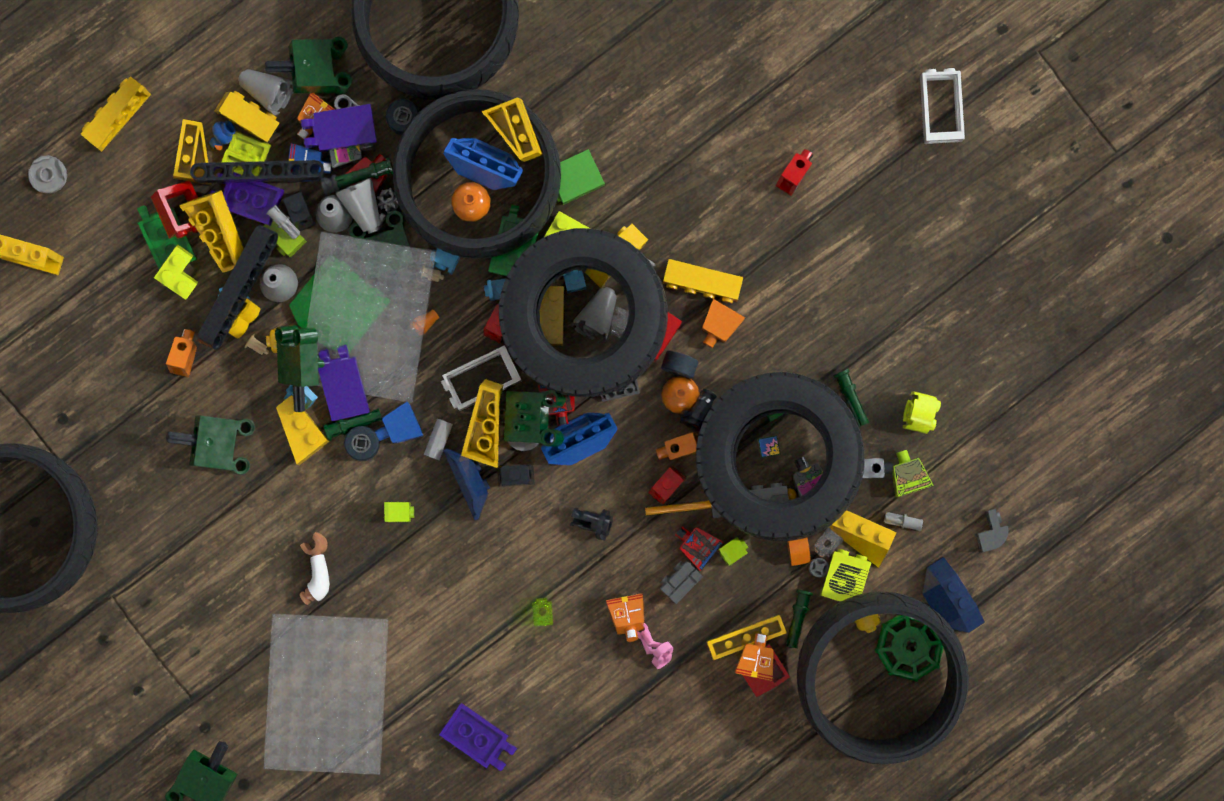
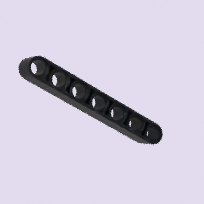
M317 160L196 163L190 168V175L197 183L320 180L325 174L323 164ZM313 166L321 168V172L317 175L312 174L310 171ZM256 167L263 169V173L260 176L253 175V170ZM275 167L282 168V173L278 176L272 174V170ZM293 167H301V173L293 175L291 173ZM217 168L224 169V174L221 177L214 176V171ZM236 168L244 170L243 174L239 177L233 174ZM197 169L205 171L204 175L200 178L195 177Z
M261 225L255 228L198 333L197 340L199 343L214 350L220 348L278 241L277 232Z

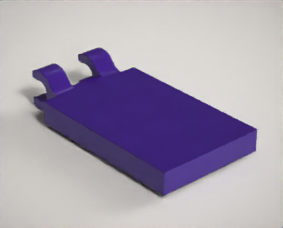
M371 104L313 113L314 119L301 120L303 130L313 128L314 138L304 139L306 148L319 146V151L322 152L377 143Z
M233 172L234 176H241V174ZM217 173L216 177H221L223 174ZM263 182L222 183L226 185L223 195L230 212L271 226L273 219L266 213L274 205L279 206L284 194L283 189Z
M347 345L337 348L340 358L331 360L328 349L320 350L319 352L320 360H323L325 365L323 368H318L332 421L370 412L356 357L349 356Z
M463 703L459 705L439 734L485 768H488L491 764L502 771L506 764L499 760L498 757L503 749L511 755L517 750L515 746L506 741L509 735Z

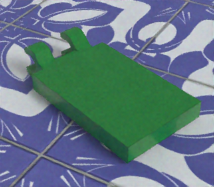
M145 205L137 208L143 220L138 222V225L159 270L177 244L193 255L189 263L197 260L187 236L178 239L176 236L169 238L157 212L150 215ZM171 207L170 209L176 220V223L178 226H180L181 223L179 221V218L174 208Z
M511 205L509 216L502 217L498 235L512 229L524 220L517 217L519 206ZM538 233L518 249L492 257L488 272L507 277L517 259L530 246L536 243Z

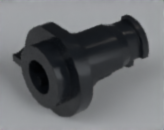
M707 389L700 391L701 394L694 407H691L689 411L683 410L680 415L681 424L700 432L703 421L713 405V401L717 398L713 392Z
M574 508L571 515L574 520L570 523V526L575 525L581 529L595 532L596 539L606 541L613 523V516H610V511L603 509L601 514Z

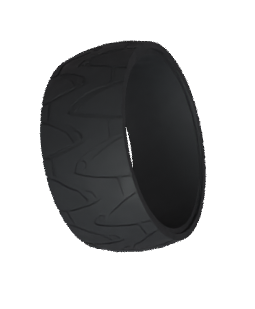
M352 0L351 17L353 18L352 28L358 49L369 67L396 90L418 98L436 100L457 91L479 88L500 70L507 60L516 39L519 20L518 1L502 0L503 12L498 34L489 50L477 62L451 75L438 77L415 75L390 63L373 44L369 27L370 10L373 0Z
M481 89L463 90L447 94L424 107L410 121L399 140L393 164V183L399 207L416 233L428 243L444 252L475 259L491 258L509 253L531 240L545 225L555 207L561 184L559 153L552 135L545 124L526 105H524L545 160V179L537 203L524 220L502 234L483 239H468L453 236L438 229L425 219L416 207L411 189V170L416 152L425 137L435 127L449 118L468 112L485 111L514 99L511 96Z
M6 443L0 444V462L26 460L38 465L51 474L67 495L74 521L71 547L67 558L58 572L43 586L28 594L12 598L0 596V613H20L40 608L55 601L78 582L88 567L94 553L97 539V517L94 502L87 486L77 472L66 462L64 463L59 457L38 447Z
M880 591L855 595L837 603L826 611L812 626L799 653L797 690L801 706L808 721L825 742L840 753L858 761L872 764H895L926 754L940 744L952 731L966 703L969 685L968 666L957 635L949 623L934 609L919 600L903 594ZM884 613L908 616L922 622L936 632L945 650L948 668L947 682L939 705L924 723L899 737L870 740L844 732L828 720L817 703L815 676L824 649L841 629L860 618Z

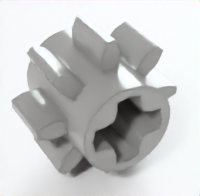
M392 188L382 190L380 196L377 197L381 210L385 208L387 213L394 210L397 211L399 204L395 192Z

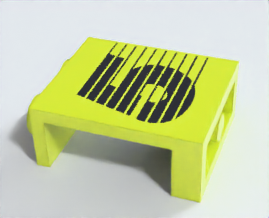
M838 549L837 552L833 551L832 560L820 596L841 602L847 598L862 594L871 566V562L867 561L868 557L858 554L856 557L849 556L848 551Z

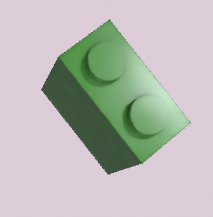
M589 149L560 162L561 184L557 201H562L563 205L605 186Z

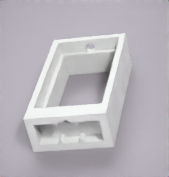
M954 68L944 69V72H936V69L925 70V73H922L920 76L924 144L962 142L965 136L961 72L955 71ZM953 80L957 132L930 133L927 81Z
M505 345L442 375L444 378L441 381L445 391H450L452 397L449 399L454 409L458 407L459 411L474 405L477 397L462 404L450 379L501 355L512 377V380L502 384L504 385L503 390L522 382Z

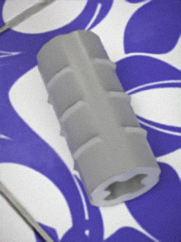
M437 419L428 445H426L424 455L440 460L453 424Z

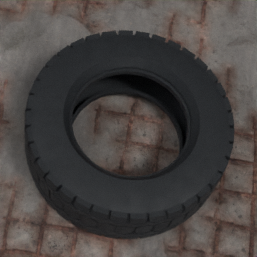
M591 228L559 231L542 238L530 246L517 259L509 271L499 302L501 334L516 364L537 383L552 391L575 397H596L610 394L634 382L648 369L656 358L662 346L668 322V305L665 291L650 261L627 240L615 234ZM579 269L598 270L614 278L623 288L628 302V321L621 338L606 352L589 358L570 357L555 350L544 336L540 323L541 302L547 289L562 275Z
M788 372L756 375L741 381L726 391L711 407L705 417L698 435L696 447V466L699 480L712 506L737 529L748 535L770 541L799 540L815 535L831 526L845 513L857 495L865 465L861 432L854 415L846 403L834 391L819 381L804 375ZM786 413L807 420L819 431L825 442L826 463L819 481L806 494L789 501H769L756 496L744 486L737 472L736 452L741 437L754 422L768 415Z

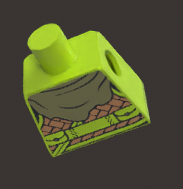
M907 450L896 453L899 464L893 466L892 473L896 497L933 486L919 458L910 460Z

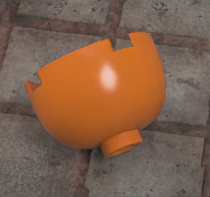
M466 182L454 191L451 205L455 214L460 219L467 222H475L488 213L490 197L482 185L475 182Z
M683 376L669 379L663 386L661 394L665 407L676 414H681L683 410L689 411L691 407H694L700 396L696 383L692 379Z

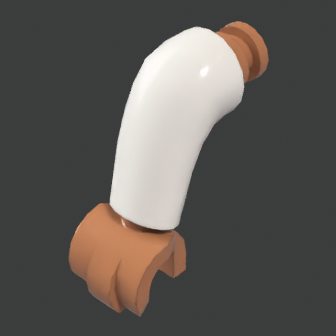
M315 532L312 538L315 541L314 549L310 547L309 543H302L300 545L306 554L312 555L310 558L312 579L307 584L308 588L305 589V592L300 593V597L306 605L315 599L317 601L322 600L328 593L330 585L325 557L321 555L326 551L328 543L326 538L318 532Z

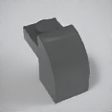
M996 509L985 511L990 530L975 534L980 552L999 548L1008 537V526L1000 527L1002 520L1000 513L996 512Z

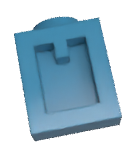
M505 279L487 280L484 290L485 296H489L490 301L500 300Z
M293 385L286 389L287 394L284 400L291 395L293 396ZM308 386L304 387L306 410L318 398Z

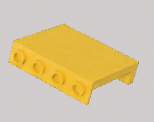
M0 235V259L59 276L64 259L63 256L49 248Z

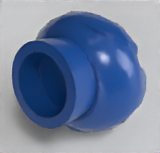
M218 121L212 126L214 137L209 142L210 147L220 151L222 150V144H228L232 141L236 129L230 121Z

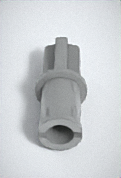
M276 205L266 213L275 221L278 228H282L292 239H296L300 235V231L289 221L290 217H286Z
M886 512L884 516L885 523L900 526L901 529H904V527L918 531L922 529L923 519L908 517L907 514L903 516Z

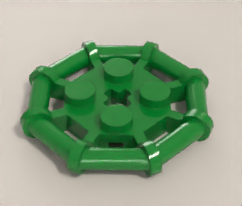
M897 615L880 625L882 627L877 647L874 650L884 664L889 676L894 675L918 682L920 678L936 669L939 670L944 648L938 635L930 627L929 629L935 637V641H930L925 632L928 628L927 625L924 624L921 629L910 626V620L920 621L908 616ZM905 620L906 626L897 632L891 629ZM890 632L893 635L891 646L885 647L887 635ZM908 641L916 643L914 651L906 649ZM931 645H937L932 660L929 658V651ZM891 651L897 660L894 665H892L885 652ZM925 660L930 663L917 671L916 666ZM900 664L909 665L912 668V672L898 669V666Z

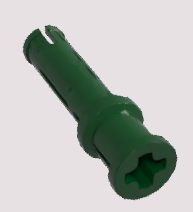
M386 158V161L376 164L373 162L367 168L336 176L335 180L337 181L338 188L368 178L379 179V176L389 173L392 175L393 165L391 159Z
M847 369L833 375V377L837 379L841 388L839 391L845 395L858 427L869 423L856 394V384H853L849 375L850 371Z
M378 408L369 413L347 420L340 419L336 423L324 424L323 426L328 441H331L333 437L342 434L344 436L347 435L355 427L382 420Z
M801 589L796 590L798 594L796 602L792 606L794 613L785 645L797 649L804 618L810 610L808 608L810 598L813 596V592Z

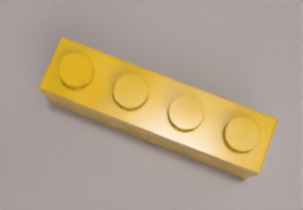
M669 259L663 284H666L667 288L677 290L678 287L684 288V292L696 294V292L704 293L703 297L714 299L715 296L720 297L723 302L733 304V301L737 302L743 277Z
M776 615L706 642L713 660L743 650L745 643L754 645L756 633L767 635V640L786 634V630L781 616Z

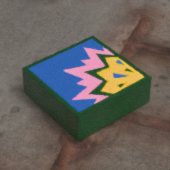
M777 435L758 439L761 458L781 455Z

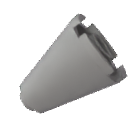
M250 69L242 71L238 78L239 85L274 115L280 113L278 112L280 108L284 109L287 106L293 93V89L290 88L292 81L286 78Z
M371 178L336 193L337 198L363 232L368 231V234L379 230L378 226L381 224Z
M337 195L324 197L316 207V220L328 232L336 233L343 231L352 223L353 217L337 198Z
M272 265L264 270L260 277L261 292L270 301L285 302L297 291V276L286 265Z
M609 287L600 288L573 320L572 326H576L575 330L578 333L592 340L594 337L600 338L598 342L606 341L617 299L615 291Z

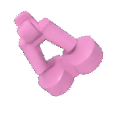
M644 623V631H637L638 638L641 639L646 654L654 655L652 659L653 665L660 669L670 662L673 647L669 642L659 643L653 641L648 626Z

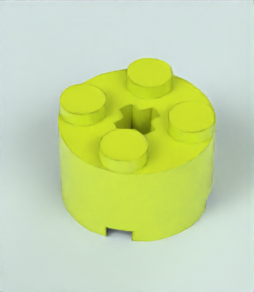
M912 391L910 396H913L911 401H907L904 410L903 421L906 422V425H903V428L927 434L930 430L934 431L936 427V420L934 418L936 412L940 409L941 401H938L934 396Z

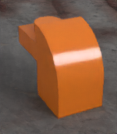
M808 538L787 541L792 566L811 563Z

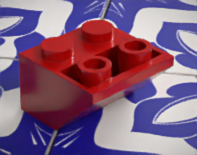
M767 644L765 646L767 648H771L770 644ZM774 651L772 681L743 675L756 697L790 678Z

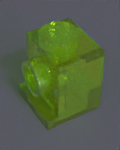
M548 598L536 599V602L532 603L534 626L553 625L552 601H548ZM541 608L546 609L544 616L539 614Z

